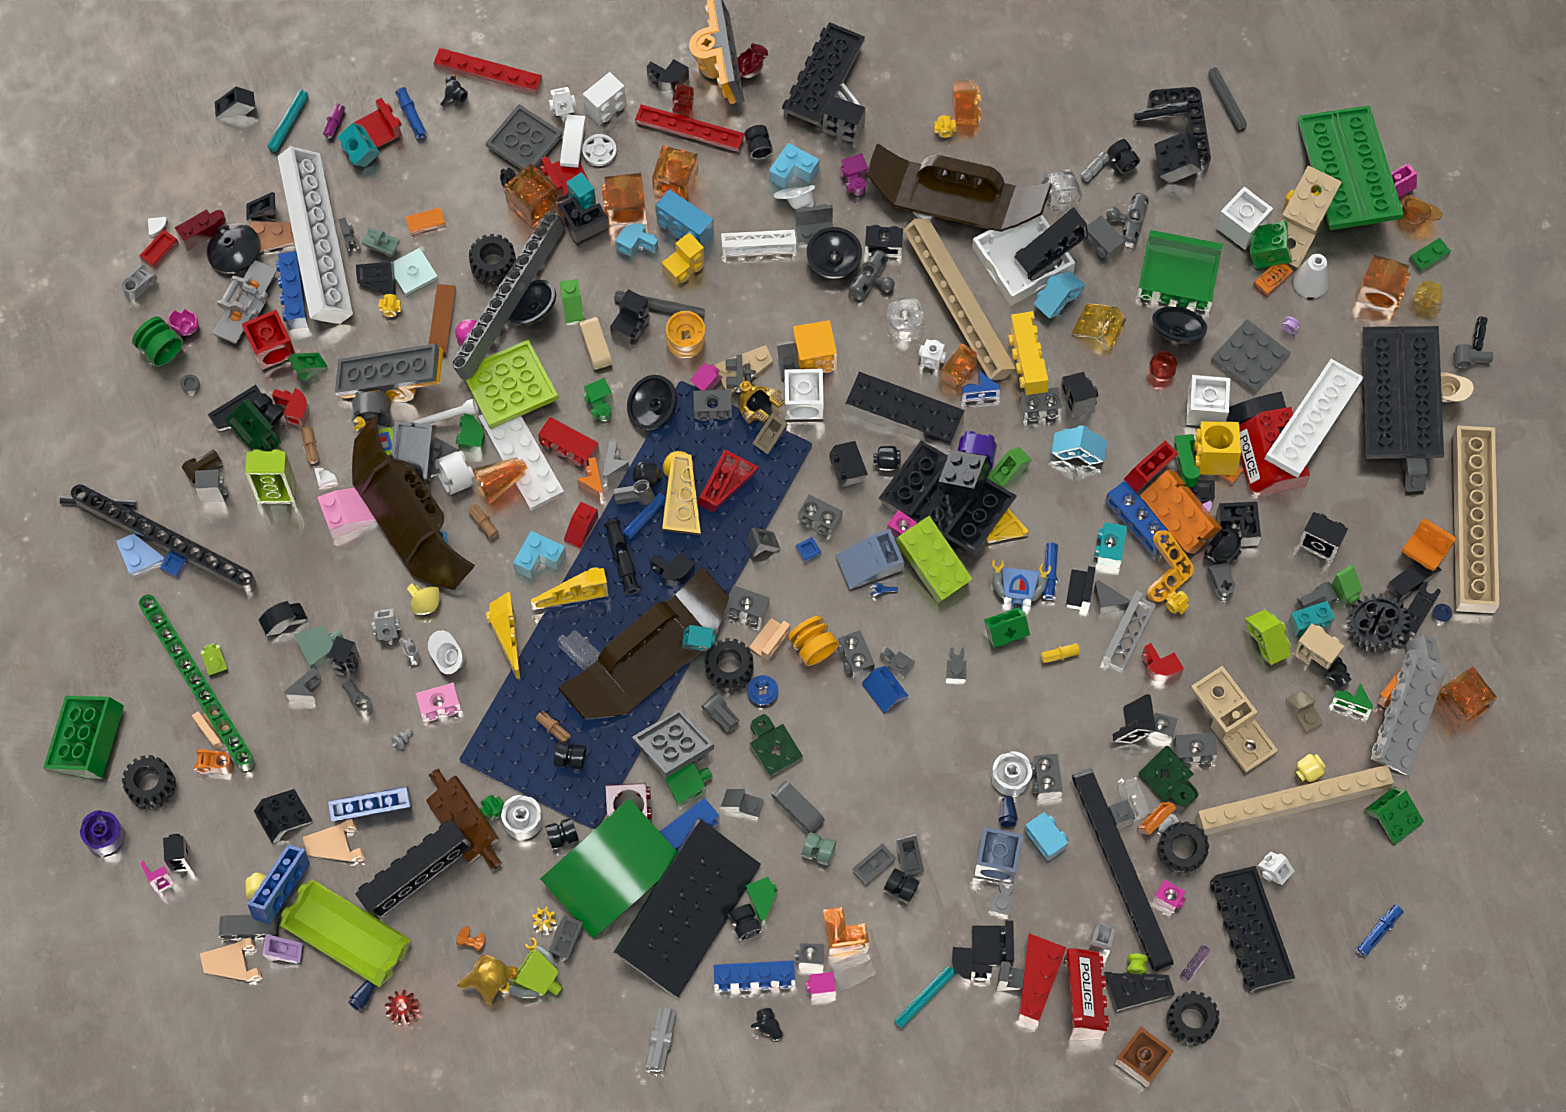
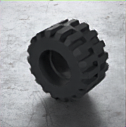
M490 234L488 237L483 235L482 239L477 238L476 244L472 243L471 249H469V262L472 274L474 273V277L480 279V282L484 283L486 281L487 285L492 283L499 285V282L503 281L516 260L512 243H509L506 237L502 239V235L499 234L497 237L494 234ZM489 255H499L502 257L501 261L496 264H486L483 262Z
M725 638V642L718 640L717 645H711V650L708 649L705 657V673L713 686L717 685L719 690L725 688L727 692L731 688H733V691H737L739 686L742 689L745 687V682L749 683L754 669L753 655L750 653L749 647L745 648V643L742 641L739 644L738 639L730 641L729 638ZM724 658H734L741 664L734 672H724L718 667L719 662Z
M145 755L140 756V760L135 758L132 765L129 763L126 766L128 771L124 770L123 772L125 777L122 778L124 791L129 799L136 806L139 805L140 808L145 809V806H147L148 809H153L154 805L157 808L161 807L160 803L164 802L166 804L168 802L167 797L171 798L173 795L172 790H175V778L171 769L165 761H162L159 757L155 759L153 755H149L148 758ZM149 774L159 776V781L154 788L150 790L138 788L139 782L144 776Z
M1185 821L1184 823L1176 822V824H1172L1165 829L1158 842V854L1161 857L1162 863H1165L1168 869H1172L1174 872L1187 873L1194 871L1204 863L1209 853V843L1207 841L1208 837L1203 833L1202 828L1199 829L1198 825ZM1186 836L1194 842L1195 852L1190 858L1181 859L1173 853L1172 842L1175 838Z
M1191 991L1188 994V992H1184L1182 996H1177L1175 1001L1172 1002L1167 1013L1166 1023H1168V1031H1172L1171 1036L1173 1038L1177 1037L1179 1043L1183 1041L1186 1042L1185 1045L1187 1046L1191 1044L1198 1046L1200 1043H1206L1215 1033L1220 1021L1218 1018L1220 1013L1219 1010H1216V1003L1211 1002L1212 998L1210 996L1204 997L1205 993L1200 992V994H1196V991ZM1187 1009L1199 1011L1204 1018V1025L1200 1028L1188 1027L1182 1020V1012Z

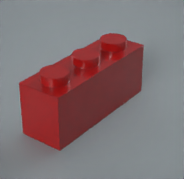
M552 417L548 418L538 433L539 442L544 448L555 450L559 456L572 459L578 466H588V458L595 457L599 451L597 441Z
M1165 440L1136 465L1124 480L1137 493L1179 453Z

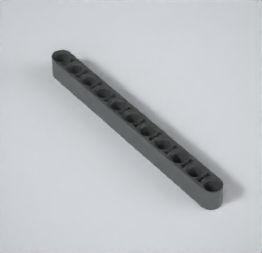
M548 211L543 216L454 357L452 366L461 379L466 380L474 375L564 231L565 224L556 211Z

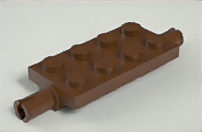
M435 769L428 776L437 787V791L426 799L427 803L441 824L452 820L462 829L474 847L463 855L467 863H472L477 858L484 857L492 871L498 869L503 863L493 851V846L499 840V837L458 776H453L446 781L440 769Z

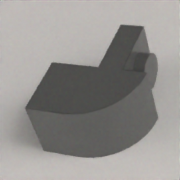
M1401 458V468L1405 471V490L1407 492L1426 490V458Z

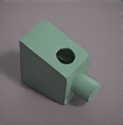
M325 626L294 634L295 640L310 669L313 667L318 669L328 662L327 656L336 636L343 638L339 629L328 634Z

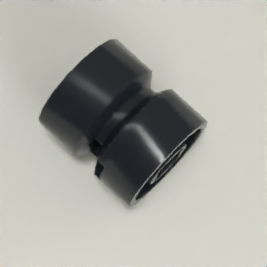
M755 125L744 132L746 142L749 143L748 150L751 158L762 159L773 153V147L766 126Z
M1126 139L1115 142L1107 150L1108 156L1115 162V166L1121 174L1130 172L1140 163V158L1135 151H1131L1132 147Z
M265 393L261 394L253 402L255 407L272 426L277 424L285 412V409L279 404H273V399Z
M558 741L554 766L561 768L569 766L572 770L582 771L586 757V746L575 744L572 747L570 743Z
M572 817L561 820L560 825L557 823L545 825L552 850L563 847L564 842L568 845L579 842Z
M895 868L889 876L883 891L892 896L898 895L899 900L909 904L920 881L911 876L905 877L904 872Z
M751 904L737 907L728 914L731 924L737 926L735 931L739 941L750 939L763 931L760 922L754 919L756 914Z

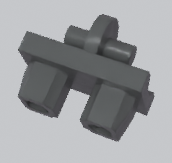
M742 355L726 359V371H736V376L726 377V388L742 392L740 384L743 382V377H745V381L751 383V377L756 376V371L750 370V364H745V370H743Z

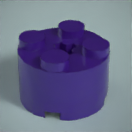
M966 431L965 435L960 438L957 451L986 456L992 469L997 444L992 435L976 434L973 431Z
M96 810L89 813L83 819L80 836L88 849L99 856L113 853L124 842L123 827L114 814L108 811Z

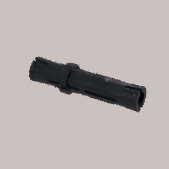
M1188 101L1177 104L1167 103V105L1135 110L1134 119L1136 122L1190 113Z

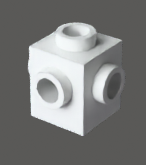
M568 87L550 91L552 100H549L551 111H554L556 116L566 117L574 112L573 106H576L574 95H570Z
M927 339L925 346L921 345L918 356H921L920 365L938 370L940 363H944L947 352H944L945 344L938 340Z
M1271 851L1258 865L1264 879L1269 882L1274 881L1280 885H1283L1294 872L1288 859L1283 854L1278 855Z

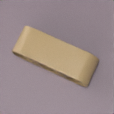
M593 317L580 321V330L594 370L613 365L598 318Z

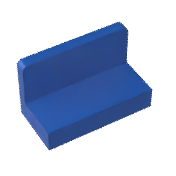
M887 666L875 668L862 682L883 712H887L895 703L904 701L909 696Z

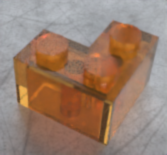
M974 80L952 81L956 126L978 125V119H981V108H978V101H981L979 86L975 84Z
M843 907L823 910L829 955L869 949L866 924L846 926Z

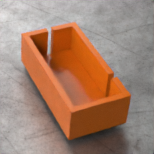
M1166 470L1140 496L1187 553L1195 554L1207 543L1205 539L1210 540L1222 527L1189 487L1184 486L1185 483L1175 471Z

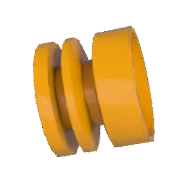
M680 311L669 318L666 325V344L674 356L692 358L702 351L705 344V324L696 313Z
M819 615L805 620L788 635V640L793 644L794 649L800 650L798 654L806 666H812L823 661L834 653L840 645L834 634L827 632L829 629L828 625L824 623V619Z

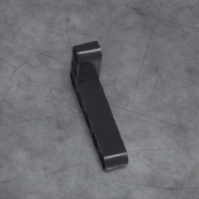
M1182 87L1151 91L1147 101V108L1167 105V103L1177 104L1188 101L1190 113H1184L1186 129L1188 133L1197 138L1198 145L1202 146L1201 148L1198 147L1200 161H1203L1204 164H1201L1202 171L1197 173H1206L1209 169L1211 155L1200 90L1196 87Z

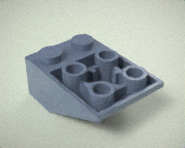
M890 529L873 534L836 555L849 589L895 574L904 569V560Z

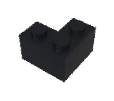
M575 197L558 204L559 215L576 243L609 228L608 217L600 203L584 211Z
M628 289L619 303L620 312L611 324L610 331L611 335L631 344L633 339L636 340L638 338L641 327L648 323L650 315L648 299Z
M1084 372L1062 377L1061 386L1071 417L1093 413L1094 407L1097 405L1096 398L1099 395L1097 387H1093L1089 377L1086 378Z
M1219 503L1216 511L1218 524L1223 529H1226V524L1233 529H1237L1241 538V546H1258L1261 539L1258 503Z

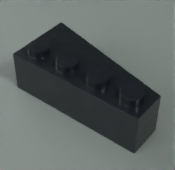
M1073 207L1025 248L1018 250L1014 256L1015 264L1026 278L1030 279L1087 239V223Z

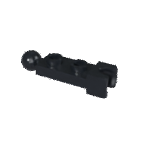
M1426 581L1422 584L1407 609L1410 615V627L1408 630L1409 634L1413 636L1417 633L1441 593L1440 589H1436L1434 593H1428L1426 590L1428 582ZM1404 634L1405 640L1399 639V645L1402 646L1409 642V634Z

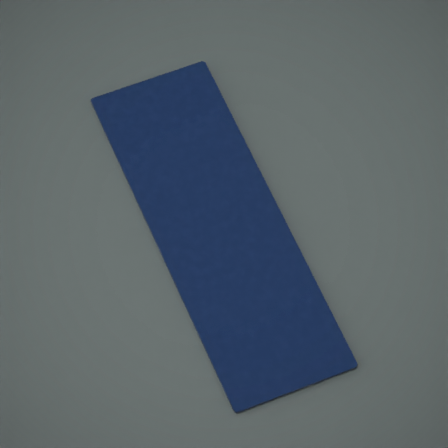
M680 381L675 388L677 392V405L672 417L662 427L650 431L617 488L634 486L636 482L633 481V469L640 462L655 463L658 469L662 471V478L652 488L654 496L662 493L666 497L668 477L664 474L663 463L665 458L674 451H682L691 455L694 465L693 474L697 502L724 450L758 466L756 474L714 513L697 505L700 535L662 531L664 503L631 539L625 536L631 556L630 560L636 571L635 578L641 588L639 592L633 595L624 594V584L619 578L618 564L614 560L608 542L609 535L603 524L609 520L618 519L621 522L619 526L623 534L624 529L647 505H642L639 502L617 505L613 494L562 582L564 583L591 568H604L609 596L547 607L518 657L520 679H516L511 669L459 759L467 767L527 797L535 799L542 805L568 818L572 817V820L592 830L601 824L607 813L606 785L623 784L641 753V750L632 742V737L659 721L692 660L629 714L624 716L584 720L558 690V687L591 666L612 640L654 605L660 602H667L701 567L706 569L729 596L733 585L736 584L752 555L746 542L751 529L756 527L766 530L812 448L811 442L786 431L785 435L779 438L772 451L766 454L753 444L765 423L759 420H755L750 424L747 423L740 412V408L732 405V418L726 420H718L716 418L706 421L694 419L693 391L701 390L684 381ZM711 404L708 407L716 408L717 405ZM615 549L616 554L623 549ZM680 553L695 563V571L690 578L682 585L671 587L662 584L661 575H657L651 570L650 559L655 554L668 564H671ZM544 710L570 734L571 737L567 743H570L572 747L575 744L586 746V757L582 771L572 770L569 766L566 768L554 766L555 751L560 740L552 733L549 734L547 729L535 720L540 712Z

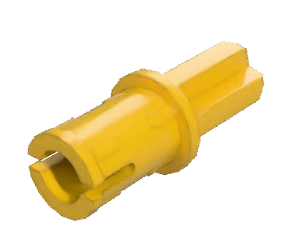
M1077 643L1064 647L1057 646L1056 649L1042 652L1041 660L1043 663L1056 660L1064 661V658L1080 655V649Z

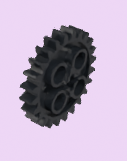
M1374 593L1371 599L1364 596V602L1358 599V606L1352 605L1353 611H1348L1349 617L1346 618L1347 631H1349V636L1353 637V642H1359L1360 648L1366 645L1367 651L1374 647L1375 652H1377L1378 647H1381L1383 652L1386 646L1393 649V643L1399 646V639L1405 640L1404 634H1409L1408 628L1410 627V615L1407 608H1403V602L1398 603L1396 597L1390 600L1389 594L1386 598H1383L1382 593L1379 594L1378 598L1375 597Z

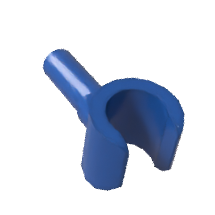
M879 582L870 586L876 588L875 592L870 593L872 596H877L882 592H898V587H886Z

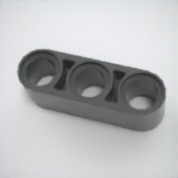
M785 780L771 793L773 799L807 833L813 832L825 821L821 813L788 781Z
M252 915L221 916L219 921V938L246 939L251 937V939H265L267 934L277 937L278 917L275 916L271 924L254 920Z

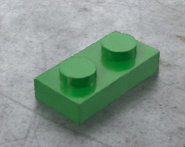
M1438 238L1412 254L1409 259L1421 273L1450 255L1451 251L1441 238Z

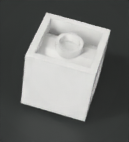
M1243 187L1221 211L1216 228L1246 250L1250 245L1251 236L1258 226L1269 224L1273 208L1246 187Z
M823 369L785 370V420L823 419Z
M1192 375L1188 388L1186 425L1200 426L1201 421L1226 422L1229 413L1230 378Z

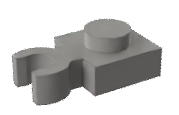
M1001 880L999 883V891L1001 893H994L989 913L1009 918L1014 897L1008 895L1013 892L1014 883H1011L1009 889H1005L1003 887L1004 880Z

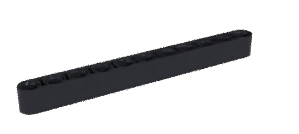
M82 484L75 485L71 489V496L80 507L185 559L187 562L243 591H251L255 588L256 580L248 569ZM80 493H85L84 497L77 498ZM102 501L98 507L93 506L95 502ZM112 510H118V512L115 515H110V512ZM129 518H135L132 523H126ZM146 526H151L148 532H143ZM162 535H168L165 540H159ZM184 543L181 549H175L177 544ZM195 552H201L197 558H193L192 555ZM217 560L216 565L208 566L210 561ZM228 569H234L232 574H225ZM245 577H250L251 579L248 583H242Z
M1089 768L1073 774L1072 780L1144 952L1148 956L1152 970L1156 972L1174 965L1171 953L1093 770Z

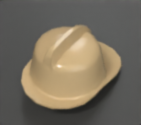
M1447 372L1441 373L1442 402L1464 401L1473 394L1474 386L1469 379Z

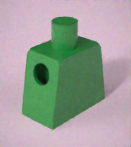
M694 763L687 765L667 778L663 775L679 809L705 793L706 790L703 782L713 778L708 767L698 771Z

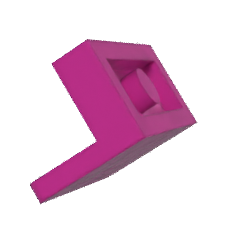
M143 860L140 861L145 875L156 893L174 884L165 866L151 872Z

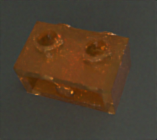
M962 343L940 370L939 380L954 390L958 385L962 386L968 372H973L978 364L976 362L977 352Z

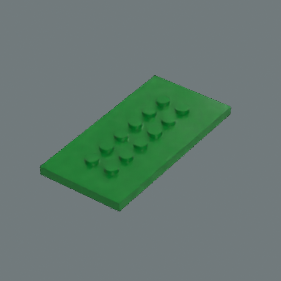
M1370 105L1298 116V124L1311 167L1342 182L1325 214L1330 230L1403 219V210ZM1317 186L1318 192L1321 194L1322 190Z

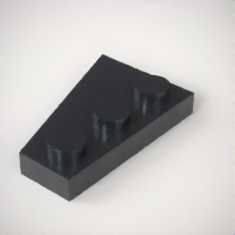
M255 384L210 412L208 417L218 431L230 429L231 426L224 419L247 398L253 403L262 393Z
M1104 972L1116 1012L1175 995L1169 975Z

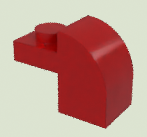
M296 388L292 394L284 389H281V391L274 389L272 393L274 403L286 407L284 412L286 422L304 427L309 416V406L305 395Z
M1152 643L1144 646L1142 658L1146 664H1149L1145 673L1151 679L1158 682H1167L1182 675L1184 668L1175 653L1161 659Z

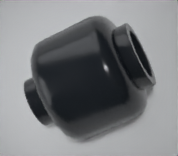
M880 446L877 449V453H873L874 464H877L878 469L881 471L896 470L898 465H901V452L895 446Z
M640 462L633 469L634 482L647 480L651 488L657 485L658 481H661L662 471L658 469L655 463Z

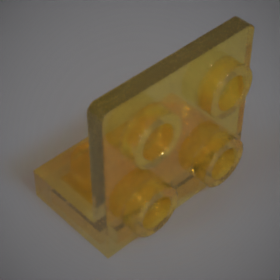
M1087 303L1072 334L1074 336L1098 339L1105 350H1112L1126 319L1117 307Z

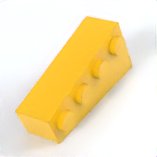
M1033 311L1011 314V335H1008L1009 346H1013L1012 358L1017 361L1015 363L1016 372L1021 376L1019 377L1020 387L1024 388L1026 395L1048 392V375L1044 358H1042L1040 342L1038 343L1037 326H1034L1035 317Z
M672 453L662 531L692 535L701 534L691 455Z

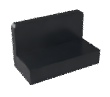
M1088 566L1087 572L1071 570L1066 606L1089 609L1096 567Z

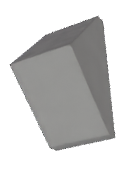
M1097 922L1089 950L1099 952V955L1108 957L1116 928Z

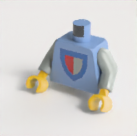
M1002 559L1001 564L995 566V560H992V566L995 569L993 571V586L998 595L1003 598L1005 604H1012L1011 610L1020 607L1023 611V606H1031V602L1036 601L1044 592L1048 580L1047 574L1051 571V565L1048 571H1043L1042 563L1039 568L1041 572L1039 575V571L1003 568L1004 562Z

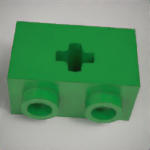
M1020 607L984 619L988 639L994 647L1004 646L1008 642L1021 640L1030 635L1026 615Z

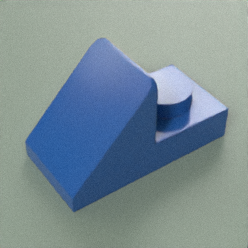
M979 372L978 375L979 385L971 383L962 386V401L998 398L1000 396V386L982 372Z

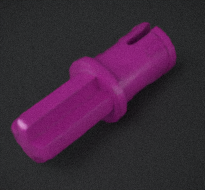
M339 103L334 104L330 116L327 117V123L323 130V135L326 138H332L337 126L341 123L340 119L345 111V107L342 105L338 111Z

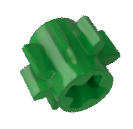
M490 795L482 800L481 805L483 807L480 810L485 818L490 816L494 820L501 816L504 802L500 796L495 798L493 795Z

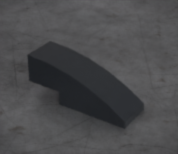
M1282 391L1252 398L1230 406L1226 419L1227 422H1239L1240 425L1261 412L1286 408Z
M1417 562L1389 581L1387 588L1400 601L1411 592H1415L1425 581L1428 582L1442 570L1438 566L1432 571Z

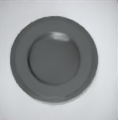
M189 374L181 379L180 385L185 393L194 394L199 390L200 382L195 375Z

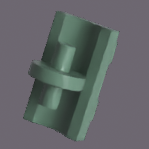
M369 227L361 243L372 250L392 257L400 240L385 234L382 230L378 231Z

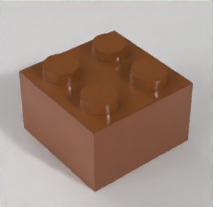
M1140 1026L1117 1057L1115 1064L1148 1088L1169 1060L1174 1050Z

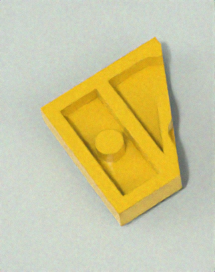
M1008 509L985 541L993 543L1027 536L1029 531L1012 511Z

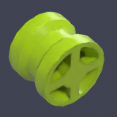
M1129 954L1128 960L1130 964L1127 967V972L1131 974H1146L1147 968L1145 966L1146 962H1148V956Z

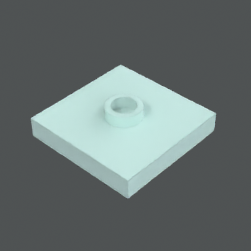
M420 248L393 262L395 280L405 296L438 280V276Z

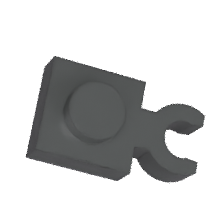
M951 647L949 655L952 660H947L946 681L966 682L967 661H961L964 657V648H961L959 655H955L953 652L954 648Z

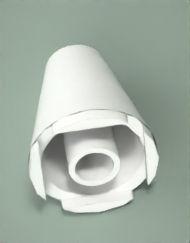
M1314 254L1295 271L1293 287L1298 294L1305 298H1318L1328 290L1330 279L1327 260L1321 254Z

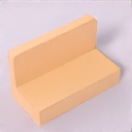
M771 618L750 645V650L768 661L789 634L790 624L785 621L780 624Z
M216 710L211 713L212 716L219 714ZM197 711L192 715L195 723L217 751L225 746L205 713L201 716ZM228 725L223 726L221 731L228 730Z

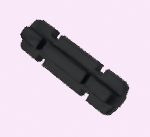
M1479 316L1476 322L1474 342L1472 344V349H1476V351H1481L1483 348L1488 321L1487 317Z

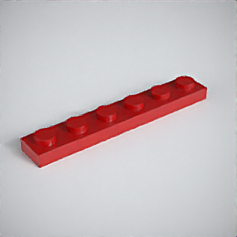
M439 48L433 62L435 67L537 94L542 81V75L443 48Z
M640 104L635 118V123L737 152H739L744 139V133L642 104Z

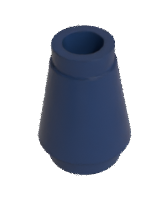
M1012 797L1002 798L999 822L1002 827H1014L1018 821L1014 799Z
M366 980L349 996L348 1004L355 1010L362 1011V1009L367 1007L376 986Z

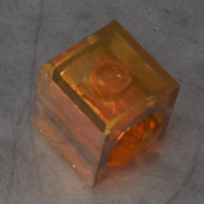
M662 145L652 175L653 194L664 196L670 189L689 202L699 172L698 154Z
M531 163L504 186L507 204L531 226L558 204L556 185Z
M641 173L605 177V184H602L604 211L610 226L647 223Z
M1373 254L1357 302L1393 313L1395 307L1399 308L1403 298L1405 287L1411 274L1407 272L1409 265Z
M1471 667L1442 686L1436 702L1459 730L1487 712L1497 699V696L1477 670Z

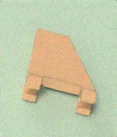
M349 819L337 826L304 836L303 841L307 855L348 862L365 859L361 848L350 851L345 833L357 830L355 821L353 822V819Z
M250 937L228 946L200 953L204 973L243 981L261 979V971L258 968L248 971L244 950L255 948L254 940Z

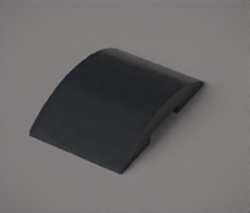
M921 440L879 496V500L895 514L900 510L917 523L930 516L951 548L975 556L1017 495L989 479H986L979 500L943 494L938 481L948 455Z

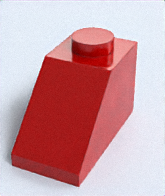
M580 501L571 517L564 542L581 549L599 518L598 509Z

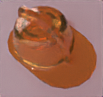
M1405 195L1401 198L1403 218L1412 224H1422L1426 220L1435 221L1442 218L1441 210L1429 203L1410 195Z

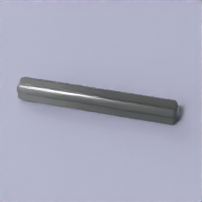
M1217 67L1211 68L1208 74L1237 129H1244L1247 122Z

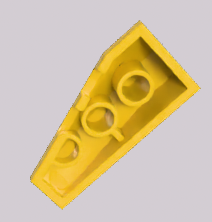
M591 568L531 599L532 610L609 596L604 568Z
M507 592L489 604L490 611L486 612L487 623H491L492 630L516 679H520L514 609L511 593Z

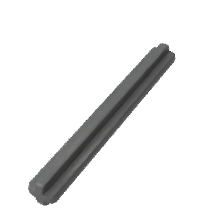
M617 290L614 300L620 302L626 292ZM643 296L648 299V307L651 309L674 314L680 311H691L702 319L705 315L704 308Z

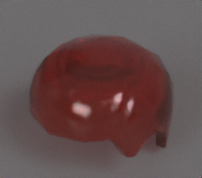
M1160 351L1149 362L1148 369L1150 375L1157 381H1168L1176 374L1178 361L1170 352Z

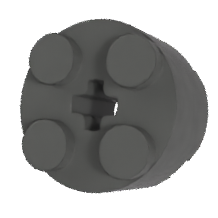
M381 390L375 392H356L352 400L353 425H359L353 422L356 417H362L366 422H369L373 416H377V424L383 426L387 424L388 426L390 424V399L386 396V393Z

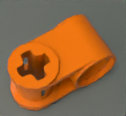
M206 749L197 750L196 754L198 757L194 771L199 773L228 774L233 770L234 763L226 752ZM222 760H227L225 765L219 766Z

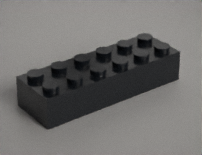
M860 371L845 403V413L948 451L953 446L965 410Z
M452 820L442 823L439 826V830L434 834L430 833L425 836L422 843L408 849L405 856L401 859H395L388 869L378 872L374 876L375 879L369 883L362 884L358 888L359 891L355 895L369 914L379 920L474 847L456 823Z

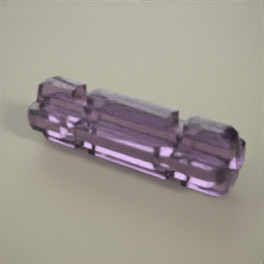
M1202 945L1199 948L1198 953L1187 964V968H1184L1181 972L1182 978L1189 981L1193 977L1194 973L1211 952L1207 946Z

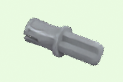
M411 638L407 641L404 640L402 649L407 660L411 659V662L416 661L419 656L418 646L413 643Z

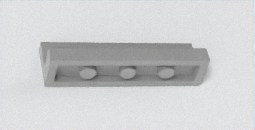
M1137 590L1102 661L1121 671H1124L1156 604L1143 599V593ZM1139 604L1149 607L1148 613L1140 615L1137 609ZM1138 620L1141 626L1140 629L1131 631L1130 622ZM1130 636L1133 644L1124 648L1121 640ZM1123 653L1125 659L1123 664L1112 660L1115 654Z

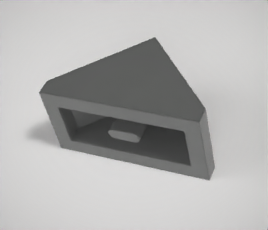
M1099 580L1095 582L1094 593L1099 614L1122 611L1128 608L1130 602L1128 598Z

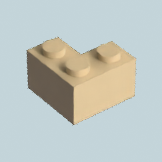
M1311 624L1298 641L1293 654L1308 665L1312 660H1315L1326 669H1329L1342 652L1344 645H1342L1338 638L1329 636L1322 627Z

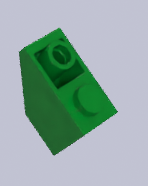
M464 413V416L460 417L459 426L461 427V432L457 433L456 444H458L459 450L462 452L482 454L486 438L484 429L473 415Z

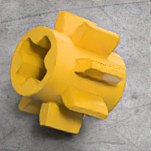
M943 115L938 117L937 121H934L935 134L939 133L940 137L948 138L953 135V132H956V120H951L950 116Z
M386 294L384 299H379L378 307L384 316L394 317L396 312H401L402 304L396 295Z
M1173 590L1167 595L1165 605L1171 613L1176 614L1179 612L1182 615L1188 609L1189 605L1187 603L1189 598L1184 592L1179 591L1176 593Z
M548 906L545 907V910L537 908V914H532V919L536 920L533 922V927L539 926L540 932L543 929L551 931L550 926L556 924V920L552 919L555 916V912L549 913ZM544 916H547L548 920H544V923L541 922L540 919H543Z

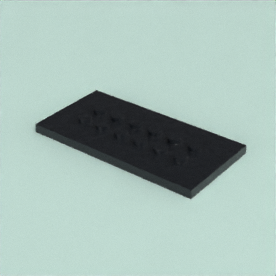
M1439 326L1363 327L1366 459L1444 458Z
M697 819L613 953L673 997L678 998L726 922L729 912L736 906L746 889V885L750 883L761 863L702 819Z

